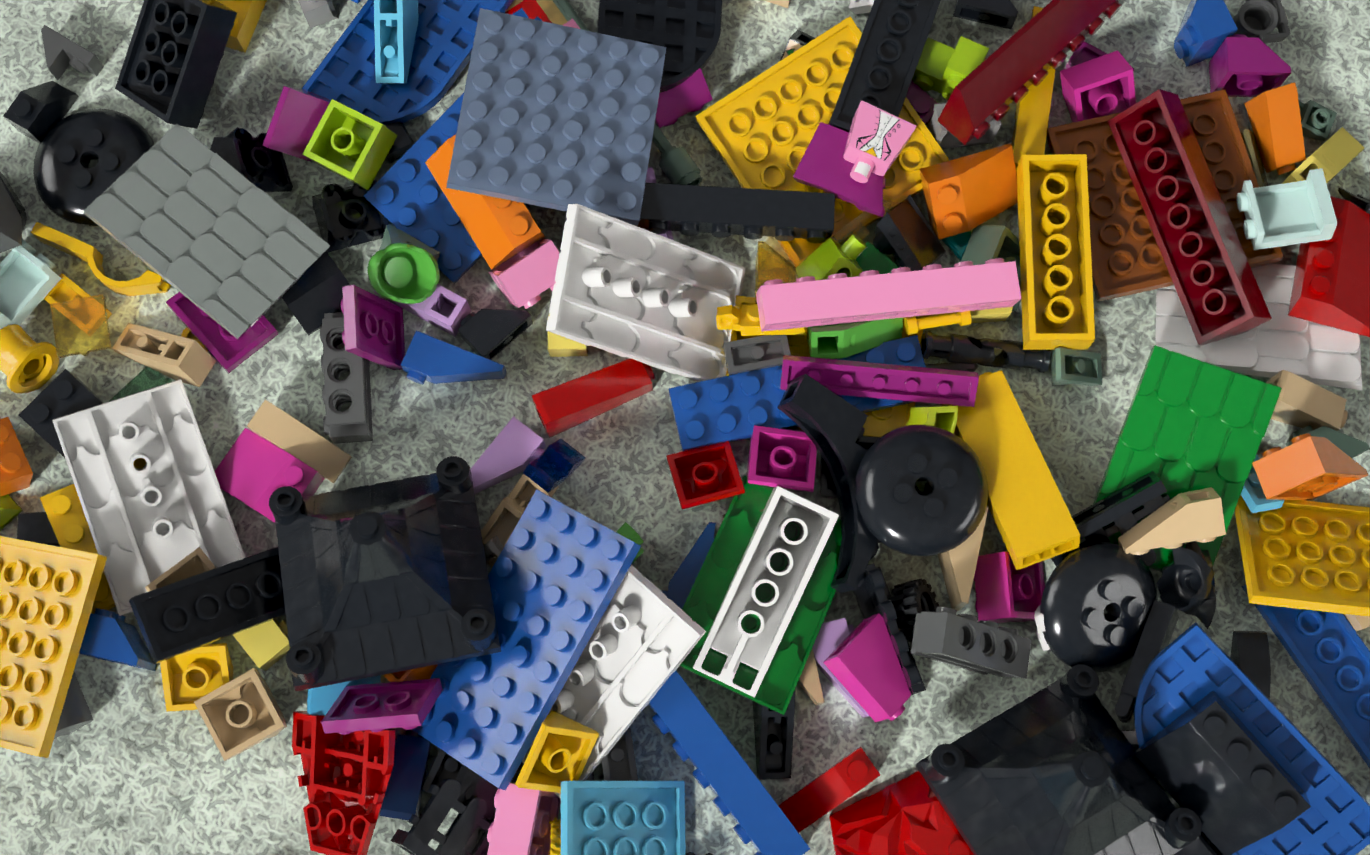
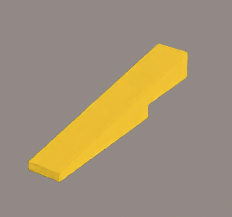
M1034 6L1031 19L1043 8ZM1052 67L1047 70L1049 73L1037 87L1032 84L1028 88V94L1016 105L1015 125L1011 143L1016 168L1022 155H1044L1056 70Z

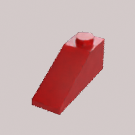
M859 747L778 806L799 833L860 791L881 774L863 749Z

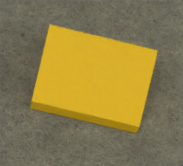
M552 710L541 724L515 785L518 788L561 793V781L579 780L599 733Z

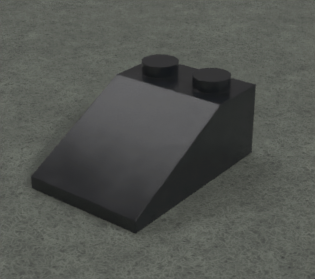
M65 369L19 416L65 458L52 420L103 404L104 402L79 378Z

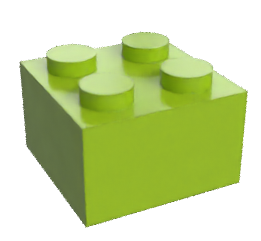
M332 99L302 155L323 168L369 190L398 135L385 125Z

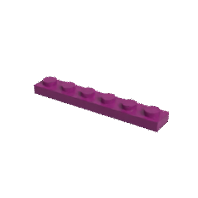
M783 355L780 390H786L791 380L807 374L836 395L974 407L979 375L978 372Z

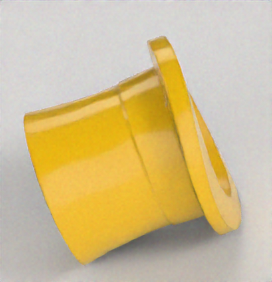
M12 324L0 329V370L7 376L6 383L8 388L14 393H28L41 388L54 376L58 369V350L49 342H35L19 325Z

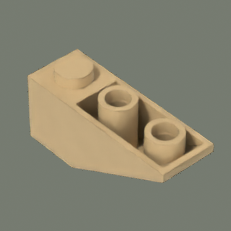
M1212 487L1179 493L1120 536L1118 543L1126 554L1143 555L1154 548L1174 549L1181 547L1183 543L1191 541L1211 542L1218 536L1226 535L1221 497Z

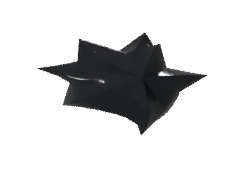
M1196 541L1186 542L1185 548L1178 547L1172 549L1174 562L1163 567L1162 576L1156 585L1163 603L1175 606L1177 610L1186 614L1196 616L1208 629L1215 613L1217 594L1211 557L1208 550L1201 551Z

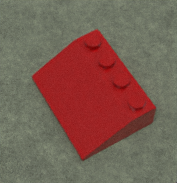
M1330 196L1337 219L1336 229L1332 239L1300 244L1288 316L1370 337V214L1348 200Z

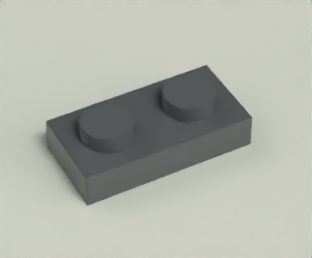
M764 335L723 343L729 375L781 366L783 355H791L787 335Z

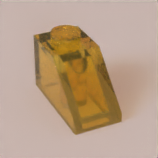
M758 241L755 304H757L756 293L760 286L764 285V282L774 279H781L783 283L796 282V267L764 241Z

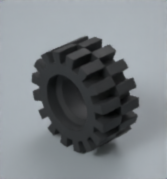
M922 578L897 584L891 592L893 595L891 602L894 604L897 615L896 623L899 624L898 629L900 632H903L908 642L913 640L916 613L936 612V607H940L939 602L935 601V592H931V585L927 584V581Z

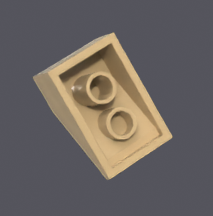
M986 507L979 526L966 541L952 550L937 554L951 608L957 611L969 603L989 507Z

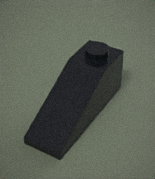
M796 688L785 715L755 701L752 702L756 767L759 780L791 778Z

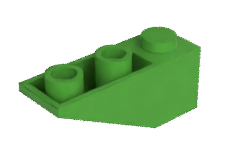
M903 318L807 327V343L810 357L842 359L878 347L883 342L901 339Z

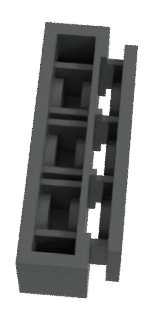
M342 312L324 313L322 324H320V339L323 343L321 368L324 374L322 398L326 416L323 418L324 433L329 435L334 444L373 441L369 360L345 351V347L338 349V346L343 342L344 315ZM350 372L346 379L339 380L341 374ZM351 402L348 410L340 411L343 404Z
M936 607V612L916 613L911 654L979 674L988 675L989 673L998 677L1027 679L1032 639L1019 636V630L1007 627H999L998 629L999 624L996 622L983 620L977 622V616L969 614L956 615L957 610L948 607Z

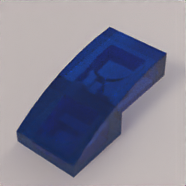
M559 439L549 445L542 456L530 462L523 474L549 493L570 476L586 457L563 439Z

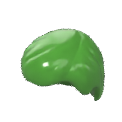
M402 242L390 244L385 249L377 251L369 260L367 267L369 281L373 289L383 298L400 303L416 304L425 301L435 292L440 280L438 263L433 255L423 248Z

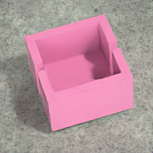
M542 238L488 273L509 304L518 308L524 306L527 309L541 300L539 294L548 288L553 291L554 284L556 283L555 276L560 252L552 240Z

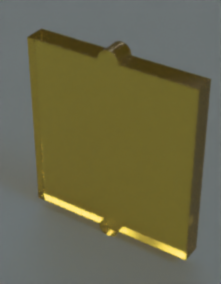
M103 294L84 298L75 296L73 300L50 304L58 358L79 354L87 356L89 352L111 348L105 296Z

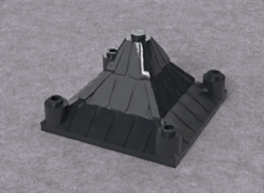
M457 456L447 457L438 464L436 473L430 475L409 477L403 480L387 481L370 486L365 485L342 491L321 493L314 496L302 497L301 493L291 486L278 488L272 493L269 498V507L276 523L290 647L286 656V663L292 673L295 691L501 652L470 465L464 459Z
M1078 664L1073 666L1059 680L951 744L938 745L929 756L916 764L923 778L974 855H1174L1199 838L1202 831V823L1194 811L1188 808L1177 809L1171 803L1157 780L1154 779L1152 774L1134 755L1135 750L1095 694L1099 687V677L1087 665Z

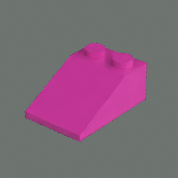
M244 428L214 471L220 488L273 523H275V518L269 507V498L274 491L284 486H291L296 488L302 497L314 495L325 479L315 469L247 428Z

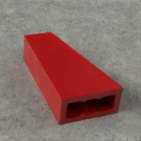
M630 358L532 395V399L548 437L551 438L652 391V380L655 379V375L650 365Z

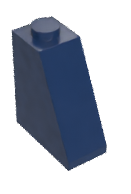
M411 729L406 730L405 735L397 734L394 766L382 802L380 816L409 820L412 814L417 817L419 815L423 793L421 789L425 782L432 743Z

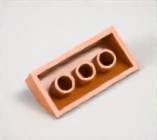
M456 135L446 140L425 163L489 267L493 270L544 238L545 235L525 203L446 188Z

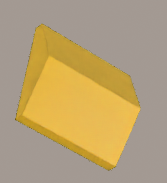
M226 643L207 644L160 662L166 712L198 710L194 703L196 700L233 680V664Z

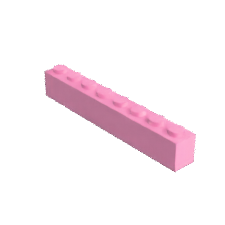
M1003 258L987 260L985 264L973 265L972 261H963L954 264V267L942 268L941 264L924 266L923 270L911 271L909 267L893 269L891 273L879 274L878 270L861 272L860 276L847 277L846 273H837L828 276V279L815 280L813 276H806L796 279V282L783 283L781 279L769 280L764 282V285L760 286L756 293L761 332L1013 307L1021 300L1016 261L1005 262Z

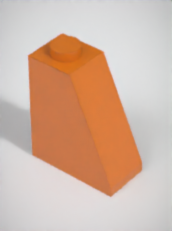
M1294 82L1265 91L1244 103L1266 173L1277 170L1278 175L1294 171L1297 169V163L1306 160L1298 92Z

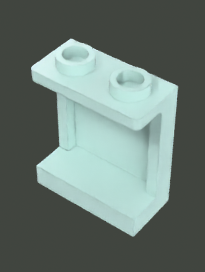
M1322 168L1309 170L1307 179L1304 181L1253 188L1252 181L1247 180L1243 183L1241 193H1237L1238 209L1240 212L1244 211L1246 218L1244 220V234L1246 239H1251L1253 250L1332 239L1337 226V219Z
M23 239L22 245L12 248V251L0 263L1 329L12 324L20 326L62 279L52 270L55 264L41 253L35 257L34 254L37 250Z

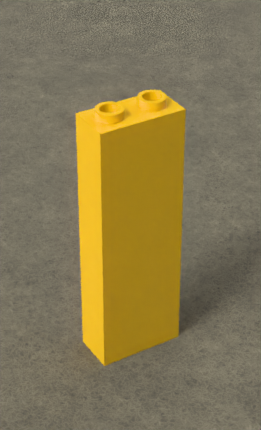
M1003 371L986 372L979 375L975 406H958L957 423L954 433L972 448L984 468L988 484L987 506L1016 570L1079 548L1080 533Z

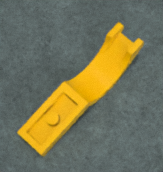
M36 222L31 231L40 242L88 262L95 277L117 294L137 296L165 293L171 287V284L164 282L160 275L149 270L140 277L129 281H115L106 277L102 266L103 255L94 246L39 222Z

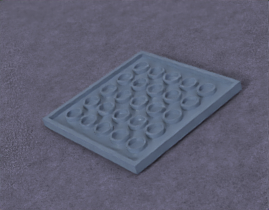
M480 8L446 188L566 212L568 204H580L638 226L667 47Z

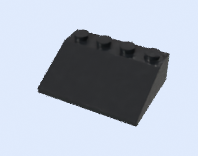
M144 0L115 89L166 123L198 129L220 61L224 55L230 32L234 26L237 12L216 0Z
M1211 691L1134 752L1138 760L1181 808H1188L1199 816L1202 823V831L1223 855H1231L1284 828L1311 807L1306 793L1214 691Z

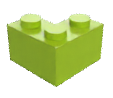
M963 36L960 37L955 49L928 37L912 81L925 91L934 90L942 94L943 98L948 101L955 86L985 61L989 48Z

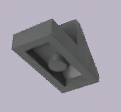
M43 26L41 32L47 67L57 80L60 79L69 65L83 74L89 71L98 76L104 66L95 54L48 26Z

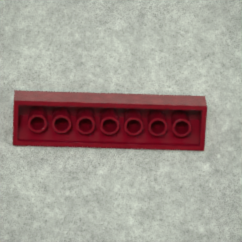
M1052 0L955 86L937 121L964 145L974 137L979 140L991 126L989 123L993 119L997 122L1000 121L1009 111V105L1013 101L1016 104L1021 102L1028 94V88L1032 84L1037 87L1049 73L1047 70L1050 67L1057 69L1066 59V53L1069 50L1074 53L1086 39L1085 35L1088 33L1091 36L1094 35L1103 25V19L1106 16L1111 19L1122 7V4L1119 2L1120 0Z
M1158 89L1108 121L1198 345L1208 344L1245 333L1271 320L1270 312L1178 94Z

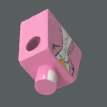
M861 100L852 120L843 155L845 160L854 164L850 172L851 178L857 182L866 183L871 173L884 176L909 141L916 125Z

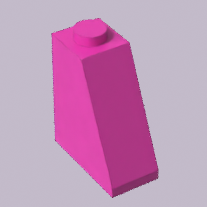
M878 613L864 619L823 662L875 723L886 719L890 721L896 719L905 710L903 704L911 696L884 618Z

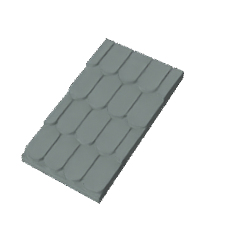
M178 124L144 153L124 174L119 176L83 212L237 339L250 326L252 327L330 247L327 242L296 216L291 215L263 190L257 188L217 153L212 152L189 131Z

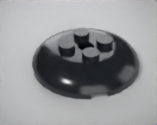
M88 109L71 114L56 123L47 132L38 146L33 168L34 182L38 194L45 205L60 218L71 223L99 226L83 213L84 210L109 188L119 176L124 174L154 145V142L142 125L121 112L109 109ZM99 159L95 167L88 168L90 160Z
M909 425L897 428L883 435L866 452L859 465L855 479V499L864 524L884 545L897 552L911 556H934L958 547L974 533L986 510L988 484L979 458L964 440L950 431L939 427ZM926 481L930 486L931 494L922 496L917 493L915 482Z
M1098 542V544L1074 550L1056 566L1044 588L1040 613L1044 614V638L1058 659L1070 667L1078 664L1087 665L1097 673L1118 668L1133 658L1154 600L1158 601L1157 586L1147 564L1138 555L1126 554L1121 545L1110 542Z

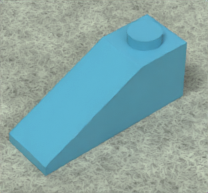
M374 0L376 83H407L418 26V0Z

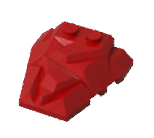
M307 711L293 712L292 749L293 754H301L304 775L297 776L299 787H307L309 804L303 810L310 850L326 855H367L394 766L395 728L385 729L380 732H372L370 730L354 731L345 735L339 734V732L324 733L321 721L325 715H310Z
M919 770L829 816L835 855H974Z

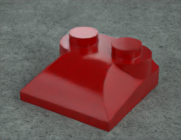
M729 441L666 456L681 509L745 493Z

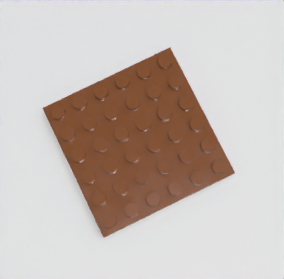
M1226 89L1180 99L1250 267L1280 262L1283 258L1280 247L1253 250L1251 239H1246L1244 234V220L1246 218L1244 211L1240 212L1238 209L1237 193H1241L1244 181L1251 180L1253 188L1259 187ZM1121 112L1047 129L1046 136L1052 155L1087 154L1092 281L1097 302L1174 285L1108 123L1110 119Z

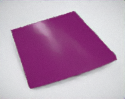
M820 122L793 178L799 183L821 189L825 193H835V198L852 203L859 210L883 217L885 214L883 206L885 177L871 173L866 183H860L852 179L850 172L854 164L843 158L849 132Z

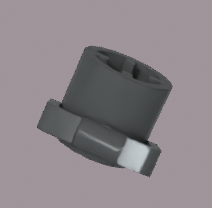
M1245 0L1246 2L1233 18L1238 28L1234 35L1243 34L1247 37H1257L1263 43L1281 42L1290 35L1287 16L1281 0ZM1275 28L1278 29L1279 33L1271 34Z

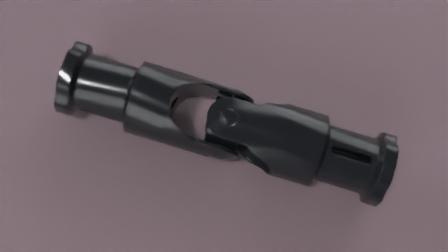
M925 331L920 342L923 359L925 360L929 357L944 358L947 362L977 363L982 366L1020 370L1021 367L1037 369L1040 373H1045L1048 370L1051 360V350H1023V342L990 338L976 339L971 336L950 334L948 337L932 335L931 331ZM994 348L1002 349L1001 353L995 356Z

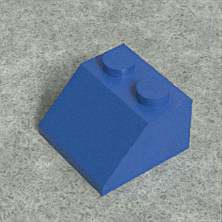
M1191 0L1174 40L1175 53L1179 59L1184 60L1186 67L1212 58L1226 37L1234 35L1238 28L1224 0Z
M99 608L95 609L94 614H90L79 654L147 670H156L157 664H154L150 652L136 627L125 622L126 616H119L115 612Z

